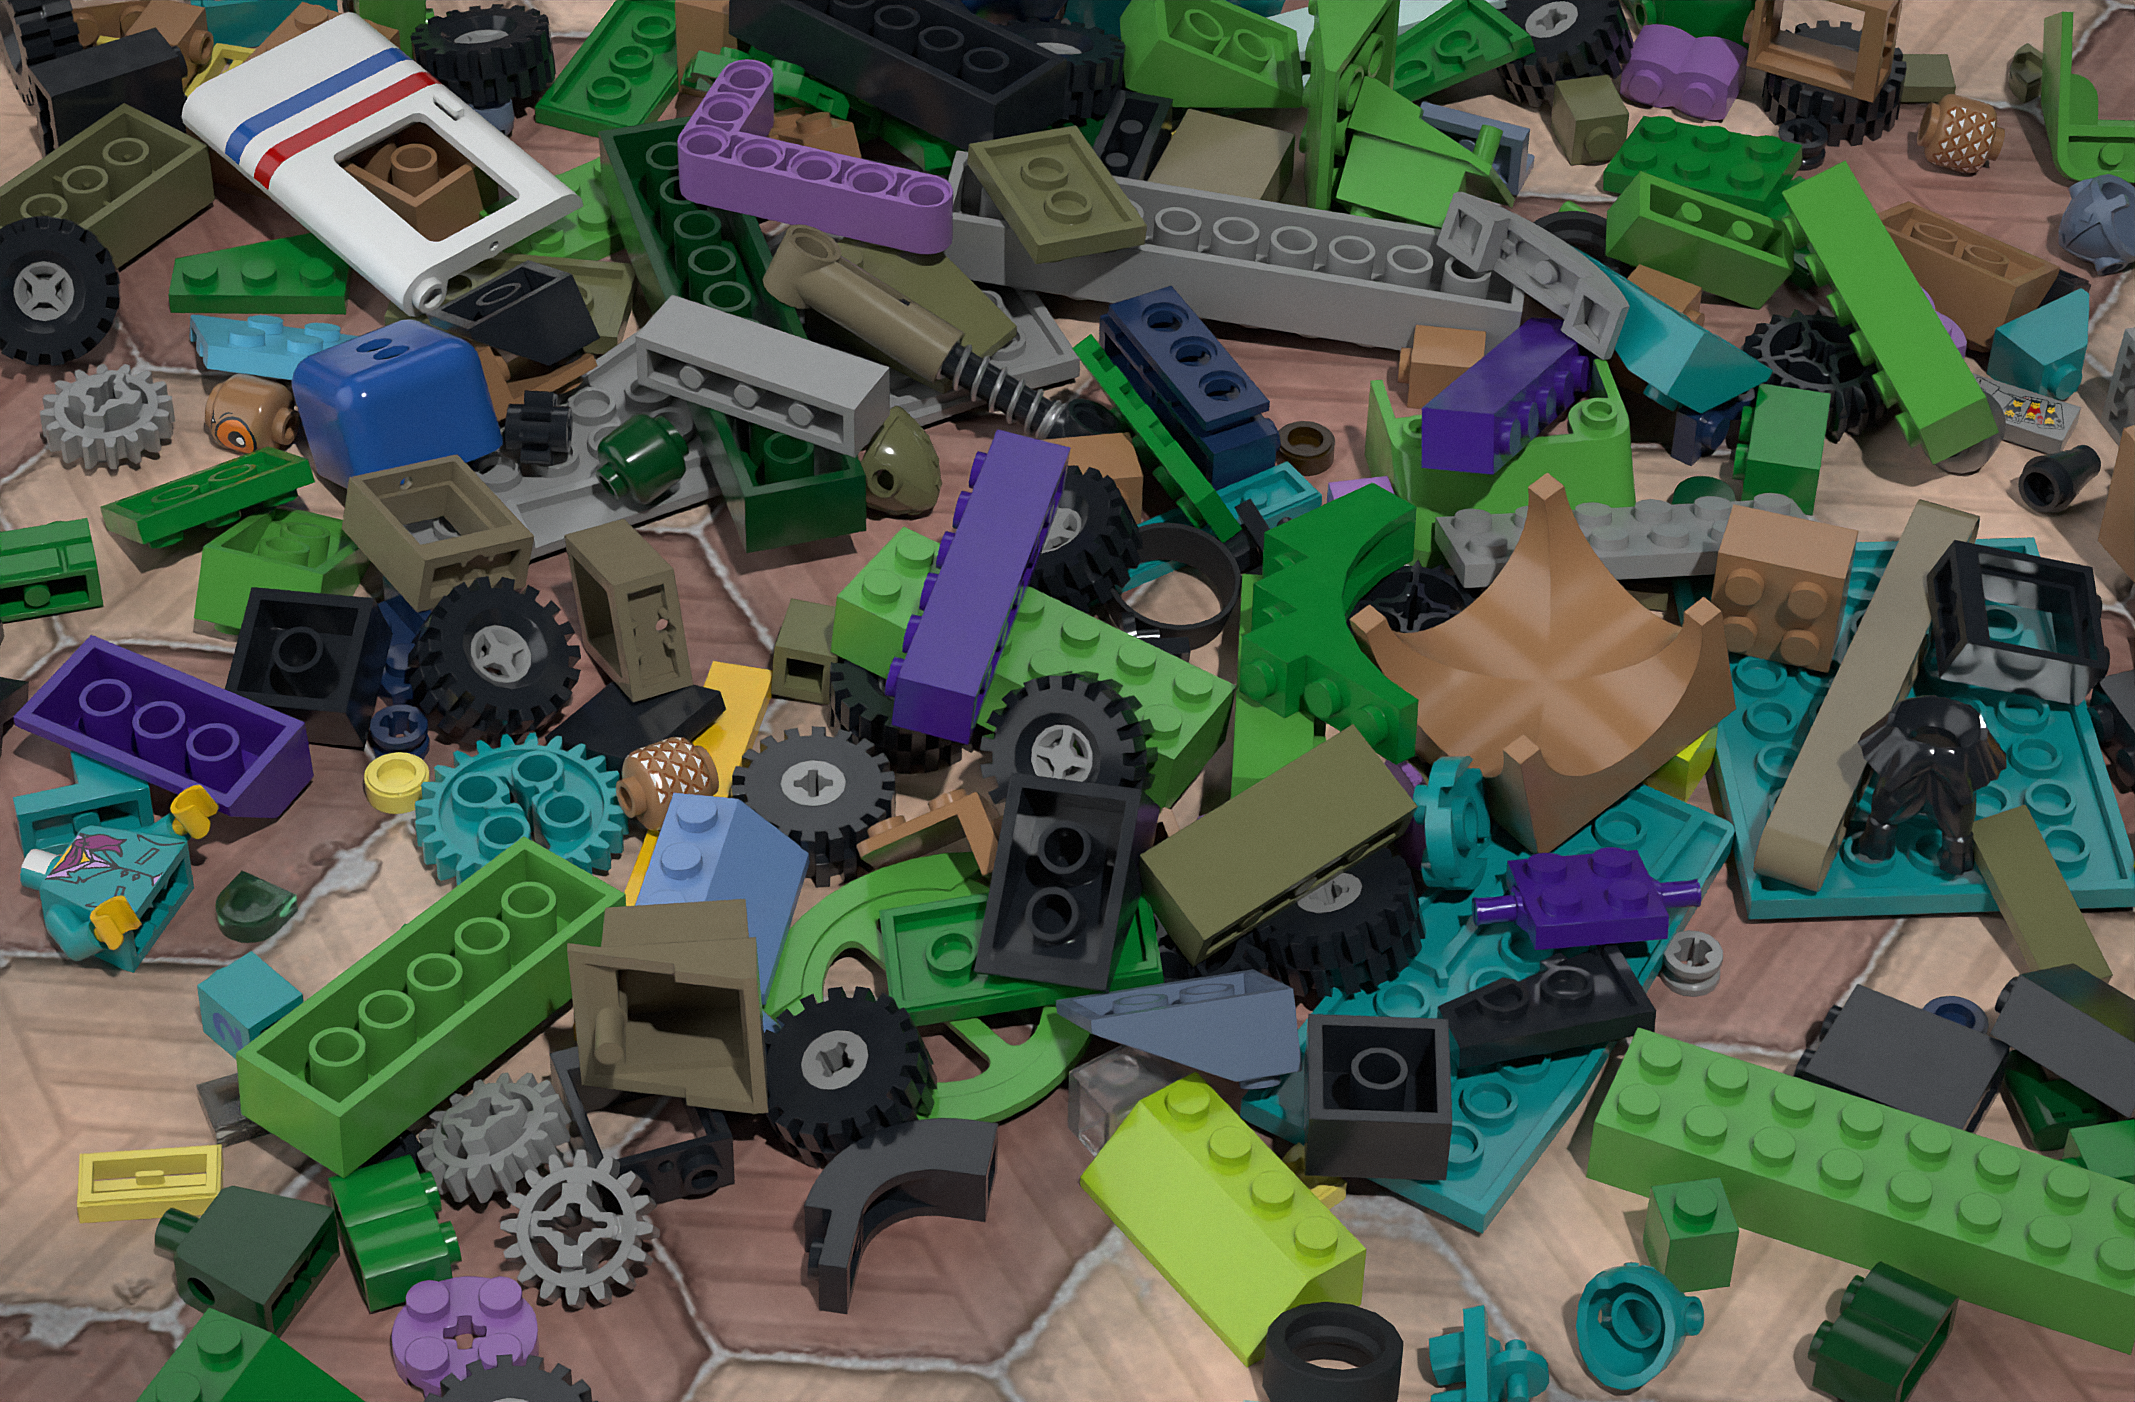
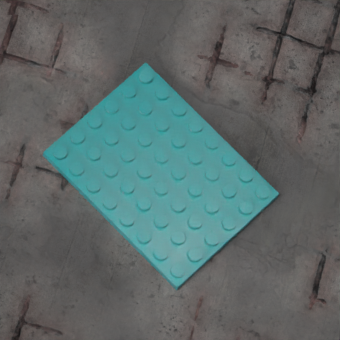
M2034 537L1976 539L1975 544L2040 557ZM1899 541L1856 543L1843 624L1829 673L1728 651L1736 709L1718 722L1716 750L1712 763L1725 819L1731 822L1735 828L1732 850L1748 919L2000 911L1975 860L1973 871L1964 872L1963 875L1949 874L1940 869L1937 853L1942 846V832L1930 822L1925 814H1918L1913 819L1899 824L1895 836V854L1891 859H1883L1882 861L1871 860L1868 856L1860 854L1859 838L1866 829L1868 815L1871 814L1872 794L1880 778V775L1875 770L1819 892L1766 877L1753 871L1756 852L1765 825ZM1715 574L1670 577L1681 627L1684 622V611L1703 597L1711 602ZM1985 600L1990 640L2057 653L2052 614L2050 612ZM1933 640L1907 698L1936 695L1937 697H1946L1964 704H1970L1981 713L1990 733L2006 753L2007 768L2000 772L1997 780L1991 781L1987 786L1977 790L1974 821L2026 804L2079 909L2135 907V868L2133 867L2135 857L2093 723L2087 710L2085 698L2078 706L1939 679L1935 641Z

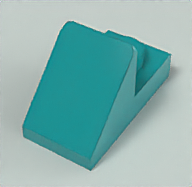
M74 750L70 751L75 780L74 785L13 797L24 858L33 849H39L56 855L63 854L81 828L90 825L119 830L152 825L155 822L148 782Z

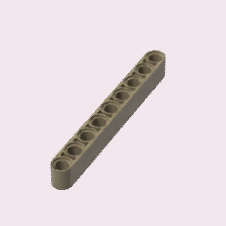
M1922 499L1918 500L1765 825L1755 856L1754 873L1815 892L1820 891L1874 773V768L1864 759L1858 741L1865 730L1884 717L1899 701L1907 699L1934 640L1926 576L1954 540L1975 544L1980 526V516Z

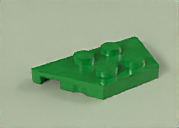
M721 47L719 55L699 50L686 64L680 86L707 93L721 71L728 64L738 60H753L754 57L728 47ZM781 60L772 61L770 68L774 78V110L782 111L794 107H804L805 113L828 112L830 118L853 122L856 131L879 136L885 116L884 113L828 88L818 80L804 76L805 69Z

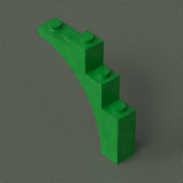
M1372 482L1264 532L1263 574L1261 580L1253 583L1251 632L1243 635L1241 642L1239 692L1284 719L1304 709L1340 732L1354 724L1377 754L1397 765L1415 756L1419 700L1388 679L1360 650L1346 621L1357 602L1382 578L1413 561L1417 507Z

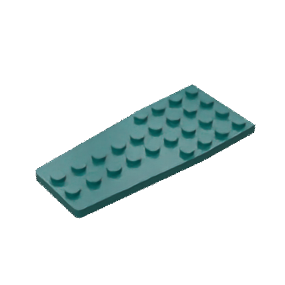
M1639 783L1549 853L1560 856L1593 854L1595 851L1606 847H1616L1627 851L1637 850L1648 874L1660 883L1698 879L1701 887L1702 901L1732 851L1735 828L1731 822ZM1495 821L1490 826V838L1477 839L1475 858H1488L1486 870L1479 886L1472 890H1446L1443 887H1429L1418 898L1426 927V939H1420L1422 949L1417 956L1407 955L1409 966L1400 973L1389 969L1386 971L1388 981L1374 986L1370 980L1359 984L1361 992L1346 995L1345 988L1334 987L1332 997L1325 996L1311 1014L1437 1018V1008L1439 1005L1503 977L1520 981L1538 973L1541 960L1559 952L1570 959L1588 951L1589 946L1535 950L1528 933L1518 925H1515L1514 922L1475 926L1472 917V898L1511 895L1506 885L1507 861L1528 859L1534 855ZM1698 907L1666 909L1669 914L1668 939L1616 943L1645 993L1648 992L1664 965V953L1675 934L1685 930ZM1308 1018L1298 1029L1302 1071L1280 1074L1281 1083L1279 1085L1261 1089H1249L1241 1099L1240 1109L1241 1119L1294 1144L1299 1142L1303 1146L1304 1060ZM1606 1041L1564 1049L1550 1054H1537L1495 1062L1487 1066H1473L1463 1069L1458 1068L1450 1053L1452 1132L1446 1181L1387 1178L1367 1179L1483 1234L1580 1105L1618 1041Z

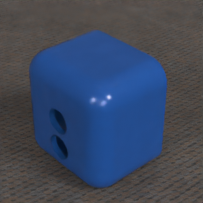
M411 319L397 321L304 358L293 372L292 390L317 473L346 489L348 488L349 477L456 454L467 463L494 452L504 443L481 360L475 348L464 339L420 321ZM405 478L400 482V485L404 484Z

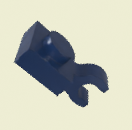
M1752 388L1746 394L1738 395L1703 413L1683 405L1677 411L1671 457L1692 466L1709 449H1717L1728 433L1730 420L1742 419L1743 406L1756 407L1758 391Z

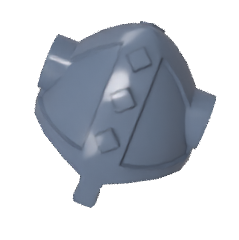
M2110 174L2085 179L2072 185L2068 189L2072 200L2063 214L2058 230L2059 245L2071 255L2083 261L2093 263L2097 274L2102 276L2118 272L2125 268L2127 263L2135 261V187L2124 179Z

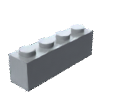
M675 295L670 296L635 336L638 384L854 458L890 415L889 367Z

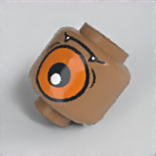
M235 374L224 383L216 385L211 391L205 407L206 426L210 428L214 441L222 448L244 455L268 446L279 449L282 445H289L295 439L299 429L300 416L294 410L291 392L282 384L249 374Z

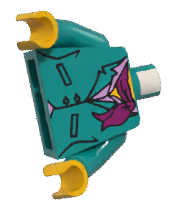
M193 785L182 791L174 799L170 807L171 813L150 826L119 830L90 825L81 828L61 856L39 849L31 850L22 864L20 881L22 886L40 892L45 927L65 954L74 961H82L94 955L123 970L134 973L193 891L194 882L188 841L191 837L200 839L207 835L211 827L210 820L207 817L216 814L219 806L201 785Z

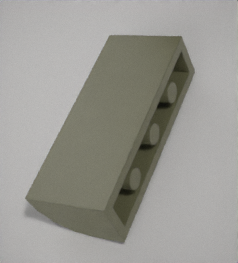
M1354 724L1142 853L1139 860V873L1143 889L1162 926L1192 967L1404 835L1418 806Z

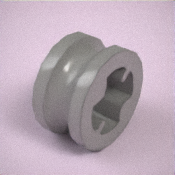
M1687 930L1677 932L1663 956L1664 965L1660 970V977L1664 985L1672 992L1690 997L1706 995L1713 991L1719 983L1720 967L1723 962V949L1719 942L1712 936L1700 931ZM1681 961H1688V963L1683 964ZM1696 963H1700V964H1702L1703 966H1697V967H1696L1695 965H1696Z

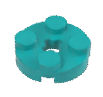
M1470 756L1440 757L1433 763L1428 785H1417L1414 789L1413 801L1418 806L1414 819L1418 825H1425L1427 847L1424 849L1422 856V876L1428 887H1443L1446 890H1472L1479 886L1486 870L1488 858H1475L1477 838H1490L1489 801L1484 776L1480 768H1467L1473 761V758Z

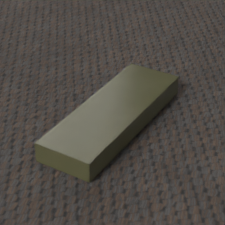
M2026 804L1974 821L1972 832L1974 833L1972 847L1974 860L2030 971L2033 972L2074 963L2108 984L2113 974Z

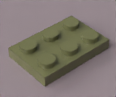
M1076 125L969 144L967 164L1035 264L1056 263L1069 258L1102 252L1110 253L1123 248L1145 245L1147 224Z

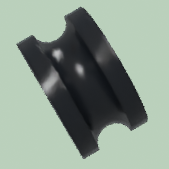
M1800 118L1788 120L1780 125L1777 136L1784 142L1802 145V165L1798 171H1809L1823 164L1829 135L1827 129L1822 124L1814 120Z

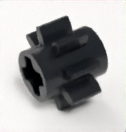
M525 390L524 404L510 403L508 405L505 424L506 448L521 450L520 461L524 462V464L554 465V452L570 451L573 431L572 408L557 406L558 395L554 394V392Z

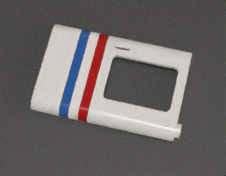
M348 12L341 14L203 83L189 95L183 106L182 120L190 130L408 316L417 317L437 309L446 297L447 284L450 278L487 258L490 259L507 247L583 207L582 199L574 191L356 13ZM422 122L432 128L517 200L439 242H433L423 237L338 164L402 130Z

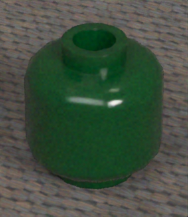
M636 414L600 441L597 447V455L602 467L595 471V474L605 491L616 501L625 496L635 504L647 505L682 479L686 472L684 457L689 454V449L677 429L663 416L659 415L653 419L645 414Z

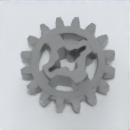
M100 364L97 367V374L90 376L79 369L74 371L75 382L71 384L58 380L54 383L56 394L44 395L42 398L44 410L40 411L43 436L47 437L49 450L51 452L62 450L63 461L66 463L75 461L79 457L84 458L85 469H92L97 462H107L110 469H117L119 459L126 457L135 464L142 462L140 454L142 450L145 449L158 453L161 450L160 438H171L173 435L171 423L175 422L172 396L168 395L167 384L164 381L153 383L152 372L148 370L133 376L131 375L130 365L127 364L120 367L118 371L108 370L105 364Z
M508 1072L502 1073L496 1083L485 1084L481 1079L475 1081L473 1093L467 1097L456 1093L449 1096L453 1107L447 1109V1111L432 1112L429 1117L435 1128L420 1132L418 1138L424 1148L418 1151L417 1154L425 1171L432 1172L440 1195L450 1191L455 1202L461 1203L472 1192H475L480 1203H484L489 1200L493 1192L503 1190L507 1195L515 1193L516 1182L525 1178L524 1173L528 1169L539 1174L537 1167L541 1166L542 1163L549 1164V1156L553 1154L559 1156L555 1146L570 1141L571 1136L566 1125L571 1122V1119L559 1094H556L550 1081L545 1080L538 1084L533 1073L527 1072L516 1083H513Z
M577 1150L572 1167H569L561 1157L553 1154L549 1156L550 1174L542 1177L530 1169L524 1173L527 1183L532 1188L527 1196L519 1193H509L507 1200L513 1206L520 1209L517 1219L501 1221L500 1229L516 1236L518 1241L503 1251L504 1256L513 1263L526 1262L527 1264L522 1268L517 1279L529 1288L543 1280L540 1297L553 1304L561 1297L563 1291L566 1290L567 1303L575 1309H583L587 1299V1292H592L599 1302L607 1305L612 1303L611 1284L617 1281L632 1290L637 1284L629 1271L634 1263L651 1266L654 1260L641 1249L643 1240L660 1237V1229L652 1224L643 1222L642 1217L657 1207L655 1200L648 1195L634 1197L633 1195L638 1191L643 1180L632 1171L623 1174L617 1179L620 1162L609 1155H606L600 1161L598 1167L595 1168L593 1156L586 1150ZM599 1185L609 1189L620 1203L623 1215H616L605 1211L602 1207L603 1194L599 1192ZM562 1190V1196L546 1211H542L547 1202ZM582 1216L597 1226L603 1227L592 1228V1232L580 1233L578 1242L557 1231L579 1226ZM537 1243L553 1246L558 1251L557 1265L562 1267L561 1274L555 1272L544 1261ZM614 1247H619L613 1258L606 1265L598 1269L599 1261Z

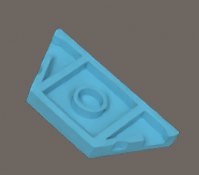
M195 314L190 316L189 339L191 342H196V351L199 356L203 357V363L207 369L292 380L295 368L307 356L359 336L340 334L341 328L339 326L328 323H309L305 325V329L283 326V319L268 315L250 316L247 321Z

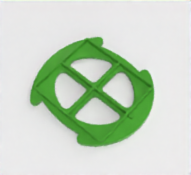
M973 852L942 853L903 861L880 868L855 879L826 896L802 915L789 929L767 1003L762 1005V1009L777 1021L776 1017L785 1009H788L794 1016L805 1010L800 999L808 995L814 994L818 1003L824 1002L823 992L828 970L833 960L847 948L861 949L886 971L882 933L878 930L881 925L879 910L988 893L990 888L976 882L982 876ZM1056 1004L1043 1006L1040 1023L1035 1033L1025 1043L1016 1046L1009 1045L977 1017L944 1022L988 1061L990 1066L985 1072L971 1079L937 1082V1089L929 1090L935 1101L931 1114L918 1112L916 1115L919 1120L958 1118L991 1123L1008 1118L1034 1104L1058 1086L1081 1060L1094 1034L1058 1015Z

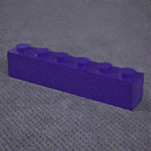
M1531 317L1422 407V468L1494 475L1590 388L1594 359L1601 358L1561 331L1564 323L1563 319Z
M997 429L988 453L980 451L976 453L969 478V488L973 489L972 493L961 491L952 527L957 529L956 533L945 531L941 540L936 561V569H940V573H928L919 604V610L924 611L923 615L912 614L908 621L902 646V652L907 653L905 659L894 657L889 669L885 695L895 698L891 725L969 744L1061 503L1065 488L1070 447Z

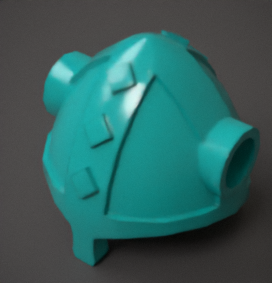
M1627 1262L1624 1263V1266L1608 1268L1599 1272L1586 1284L1578 1303L1576 1329L1579 1350L1589 1371L1604 1385L1620 1390L1640 1387L1650 1382L1668 1367L1680 1352L1686 1336H1695L1700 1333L1704 1325V1309L1698 1297L1685 1296L1655 1267L1639 1266V1263ZM1600 1309L1602 1310L1601 1324L1598 1321Z

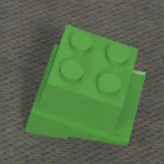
M1368 76L1364 77L1347 127L1353 134V138L1336 195V199L1350 215L1442 229L1453 194L1461 191L1512 209L1515 198L1492 166L1503 135L1502 130L1483 124L1473 152L1423 121L1424 111L1422 108L1377 79Z

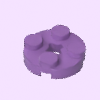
M464 1276L445 1279L439 1282L426 1280L412 1286L406 1295V1305L398 1313L392 1328V1347L396 1371L407 1386L409 1379L413 1385L423 1389L424 1398L426 1399L429 1393L441 1397L440 1381L451 1372L460 1381L467 1378L466 1364L481 1359L485 1370L497 1367L496 1355L512 1354L513 1366H525L528 1355L538 1357L539 1338L536 1315L533 1308L523 1298L521 1286L515 1280L502 1276L491 1279ZM462 1334L479 1336V1338L473 1340L472 1348L458 1349L456 1340H453L454 1337Z

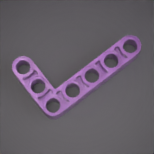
M745 59L728 64L721 71L679 135L677 141L679 189L681 195L689 201L790 225H807L825 233L917 254L939 253L946 250L952 244L953 188L944 178L767 138L775 121L774 78L772 69L767 64L758 60Z

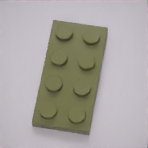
M499 252L496 256L490 259L487 258L450 278L447 284L446 297L440 305L442 306L527 260L568 272L573 275L600 336V339L583 348L587 353L598 355L607 353L622 342L639 280L633 265L629 263ZM391 300L384 316L385 326L397 321L411 319L463 337L431 325L426 315L427 313L417 317L408 316Z

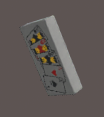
M1972 373L1981 389L1991 394L2001 405L2006 418L2005 435L2002 440L2046 454L2063 451L2078 423L2081 407Z

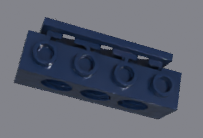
M1172 285L1109 305L1108 313L1100 316V346L1113 365L1119 368L1143 402L1150 407L1174 441H1177L1215 491L1275 466L1276 452L1280 450L1281 446L1280 436L1274 422L1270 418H1264L1261 414L1269 411L1270 401Z

